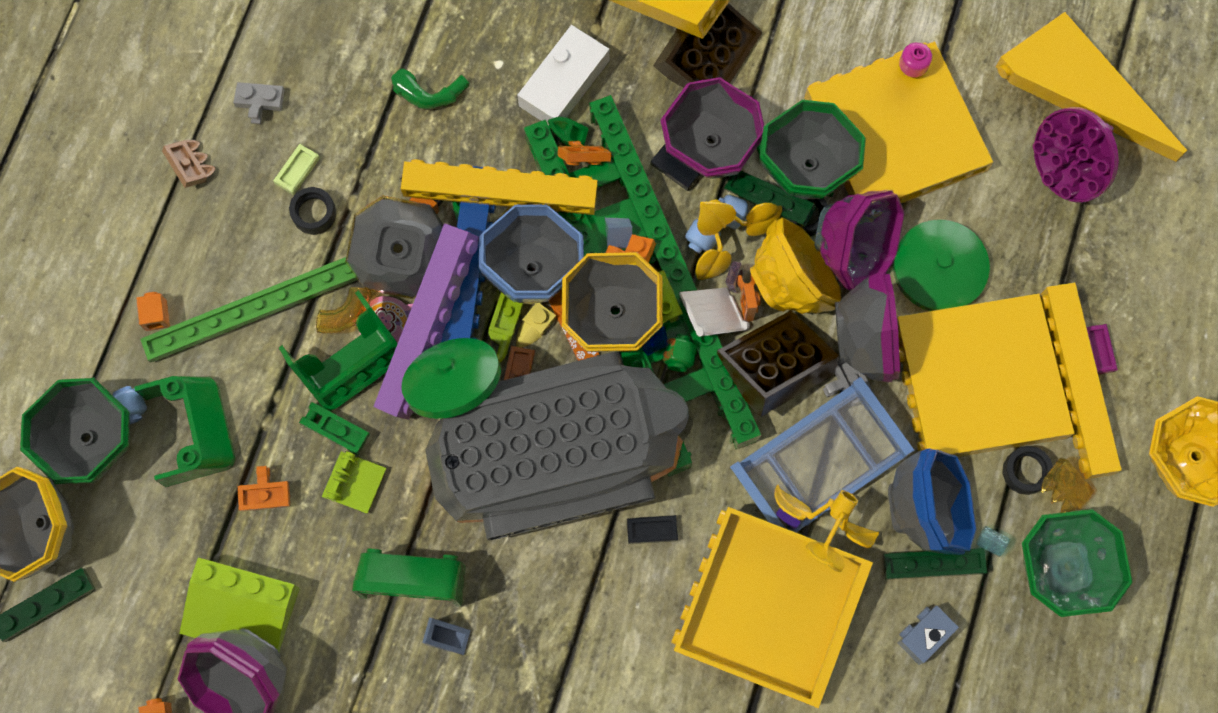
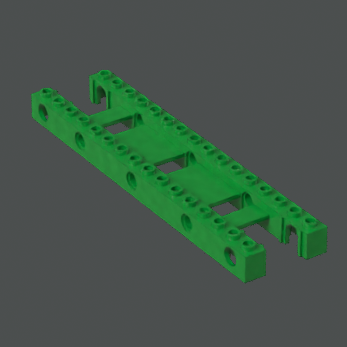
M609 95L589 103L591 124L594 123L595 126L599 125L602 134L601 146L611 152V160L603 161L600 165H589L568 173L563 159L558 156V147L553 138L552 129L547 124L546 119L524 127L526 142L540 172L551 176L562 173L572 178L590 176L593 180H597V188L619 180L620 185L625 188L628 199L597 210L594 215L556 211L583 235L584 256L587 253H606L605 218H628L632 225V235L654 239L656 242L649 264L655 263L657 269L659 268L660 271L664 270L683 314L679 315V320L670 323V321L663 323V326L638 351H615L621 352L624 366L650 368L653 372L651 364L663 360L666 341L670 338H675L677 334L689 336L690 341L695 343L697 347L696 353L702 369L663 385L667 389L677 392L684 398L685 402L711 392L718 407V416L728 420L732 432L730 443L734 444L736 450L759 441L761 433L750 408L717 355V350L722 348L717 334L698 336L679 295L680 292L696 291L697 288L612 96ZM614 308L612 309L611 313L613 315L619 314L620 309ZM684 442L682 443L676 469L667 474L668 477L688 470L692 466V454L687 451Z

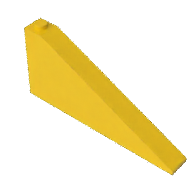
M1066 12L1001 56L996 65L999 75L1010 84L1062 109L1067 107L1087 109L1114 128L1113 133L1177 162L1188 151Z

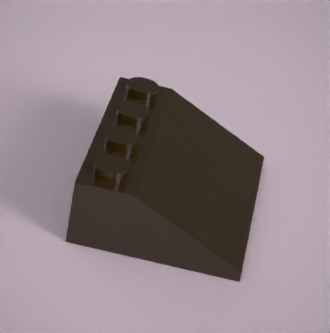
M728 3L703 39L677 28L653 66L670 81L683 88L690 82L719 77L731 83L762 32Z
M792 310L717 350V355L742 397L760 417L833 376L839 359V355Z

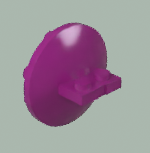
M1080 107L1063 108L1047 116L1039 126L1033 143L1034 159L1043 184L1048 186L1059 197L1072 202H1086L1104 194L1114 182L1119 164L1118 148L1112 134L1114 128L1093 112Z

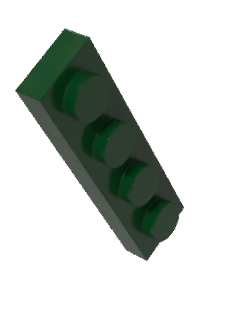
M742 170L737 175L730 176L724 187L726 191L756 205L761 203L781 205V216L803 227H806L817 207L810 201L788 195L783 189Z
M984 548L970 549V551H965V554L962 555L941 554L929 551L883 554L885 580L981 575L987 573Z
M81 567L1 613V641H9L95 591L96 589L85 568Z

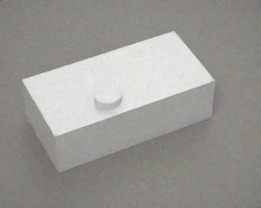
M571 25L518 93L519 107L541 121L545 119L548 121L555 117L567 118L608 64L609 48Z

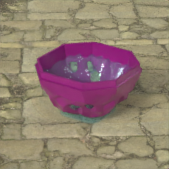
M893 190L868 191L864 194L849 195L841 201L827 205L821 211L815 239V249L821 252V257L825 264L829 266L834 275L848 290L853 289L873 274L879 272L886 274L894 262L905 215L898 195Z

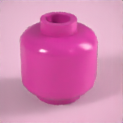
M910 43L904 48L899 60L901 71L909 77L922 76L927 72L932 62V52L923 43Z

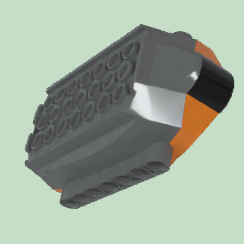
M621 352L606 353L500 381L491 395L480 405L461 415L440 419L435 425L425 449L434 496L439 504L457 522H483L487 540H496L655 499L652 482L676 469L682 443L690 434L693 426V414L684 398L677 392L667 389L650 368L624 366Z

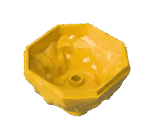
M785 218L775 219L768 227L767 236L763 240L761 247L757 249L755 265L750 267L751 275L762 297L771 308L782 312L794 310L804 314L835 310V302L841 301V288L832 270L821 257L820 248L801 226Z
M1197 396L1155 421L1149 456L1151 462L1155 465L1158 476L1163 480L1167 490L1171 491L1176 498L1211 507L1218 505V402Z

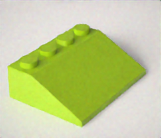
M198 557L189 582L179 634L196 638L204 633L247 629L274 646L279 652L300 588L288 582Z

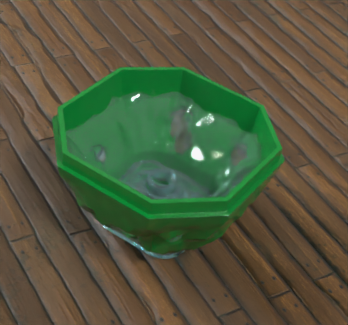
M1093 509L1042 515L1022 542L1023 564L1031 595L1060 617L1111 612L1133 583L1123 531ZM1065 563L1070 566V571L1065 569Z

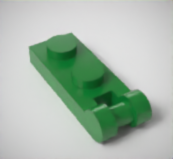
M311 402L308 406V413L305 417L302 416L299 424L358 455L370 433ZM317 415H320L322 418L319 423H314Z

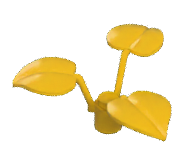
M716 199L709 202H700V213L697 222L698 230L705 236L715 235L718 247L717 250H707L699 258L695 270L696 278L698 280H706L716 277L725 272L730 266L731 254L728 251H722L723 246L718 233L722 228H726V225L735 220L740 225L747 226L746 233L749 236L762 235L767 232L768 227L775 219L779 220L782 206L773 203L758 204L747 214V221H743L736 216V210L729 204L722 203Z
M779 484L775 488V500L779 507L787 514L799 520H804L805 518L813 519L830 507V515L836 519V522L824 546L812 541L806 545L808 553L820 563L828 565L837 572H841L844 569L845 565L841 556L829 550V544L838 527L845 531L846 536L853 542L865 548H871L874 545L879 532L848 522L850 514L858 503V499L851 493L841 490L835 500L830 498L825 505L812 513L805 503L783 491Z

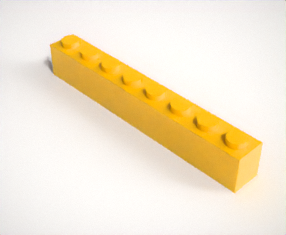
M413 159L411 162L404 161L401 192L403 197L513 207L514 205H548L558 212L594 215L597 180H593L590 176L572 178L562 173L551 176L545 175V173L540 171H532L531 173H521L517 169L500 171L490 166L479 169L473 168V166L468 164H460L459 167L449 166L445 162L427 164L422 160Z
M1076 283L1046 287L1040 297L1043 309L1045 310L1046 321L1074 430L1073 445L1075 449H1078L1080 456L1078 461L1080 472L1084 473L1085 480L1115 475L1122 470Z

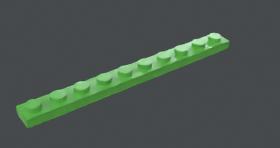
M347 256L143 337L140 340L146 357L151 363L359 279L349 266Z

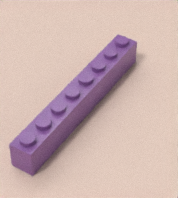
M444 223L373 407L395 417L410 419L414 411L410 409L402 394L403 376L409 365L421 353L441 343L444 328L451 318V310L455 300L460 295L463 279L468 274L470 261L473 254L477 251L478 236Z

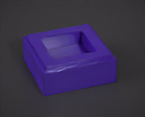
M781 508L776 512V515L793 529H796L801 523L800 520L787 514Z

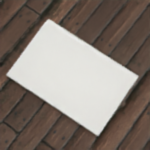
M727 287L679 293L698 336L746 331L750 327L749 322L743 320L733 296L729 294Z

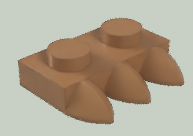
M183 140L168 144L162 150L184 188L206 182L207 177L211 176L215 171L214 166L200 165L207 159L208 155L201 152H193L200 144V142L195 140Z

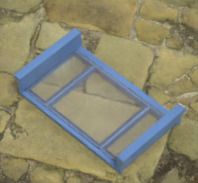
M860 377L843 392L740 463L736 462L730 468L768 522L793 532H798L830 510V507L813 519L805 518L800 520L799 526L793 529L776 515L780 508L774 495L778 484L783 491L805 503L813 513L825 505L830 498L835 500L841 490L853 494L905 458L914 449L865 381Z

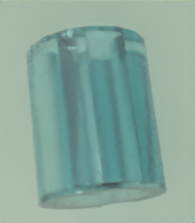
M985 526L976 541V545L1000 557L1004 553L1010 538Z

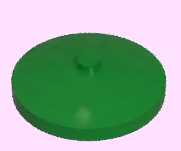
M930 220L916 225L903 236L899 242L897 255L893 262V273L899 289L909 301L924 310L935 311L966 306L974 302L987 284L990 262L984 244L969 228L954 221Z
M473 338L447 340L427 349L409 365L402 379V394L410 409L420 416L433 419L458 416L477 407L491 395L499 382L501 365L494 349L481 340Z

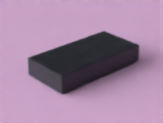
M665 144L650 161V165L687 191L701 175L668 154Z
M676 515L627 518L628 544L678 541Z

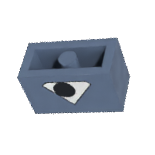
M937 605L931 609L925 607L917 615L919 621L913 627L909 624L899 634L902 638L897 643L918 665L925 663L959 628Z

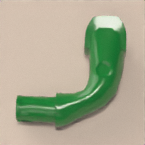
M399 69L391 77L393 90L400 98L403 97L410 104L427 110L455 103L457 101L456 98L470 86L468 80L463 75H460L447 88L443 87L438 93L429 94L417 84L416 77L408 70Z

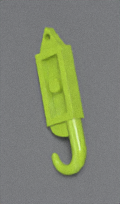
M502 292L489 327V337L492 341L499 344L496 354L499 362H502L507 354L524 304L513 302Z

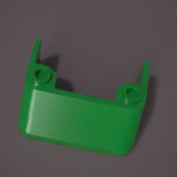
M359 290L355 294L366 308V311L356 320V327L361 335L324 362H321L313 354L304 355L295 361L283 345L279 347L289 367L321 406L327 410L338 408L385 374L398 344Z
M170 376L134 386L135 392L145 400L164 396L169 401L183 399L194 443L182 448L178 452L176 458L178 469L155 475L154 479L156 482L164 487H170L229 470L234 465L235 453L219 386L212 378L204 376Z
M368 548L366 553H361L353 580L352 592L362 599H367V595L371 594L452 601L457 607H462L466 566L463 562L458 561V556L443 555L442 559L382 554L380 549Z

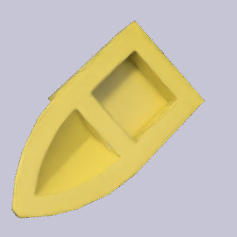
M535 303L522 319L523 322L519 327L516 337V347L522 348L536 342L554 322L556 315L540 303Z

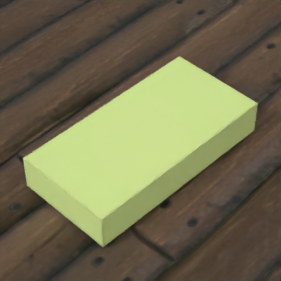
M299 144L273 182L295 195L319 161L320 156Z

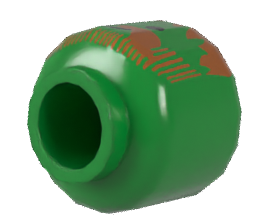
M677 334L675 338L668 339L663 353V362L667 365V368L676 372H686L688 368H691L694 365L697 350L695 343L690 341L689 336Z

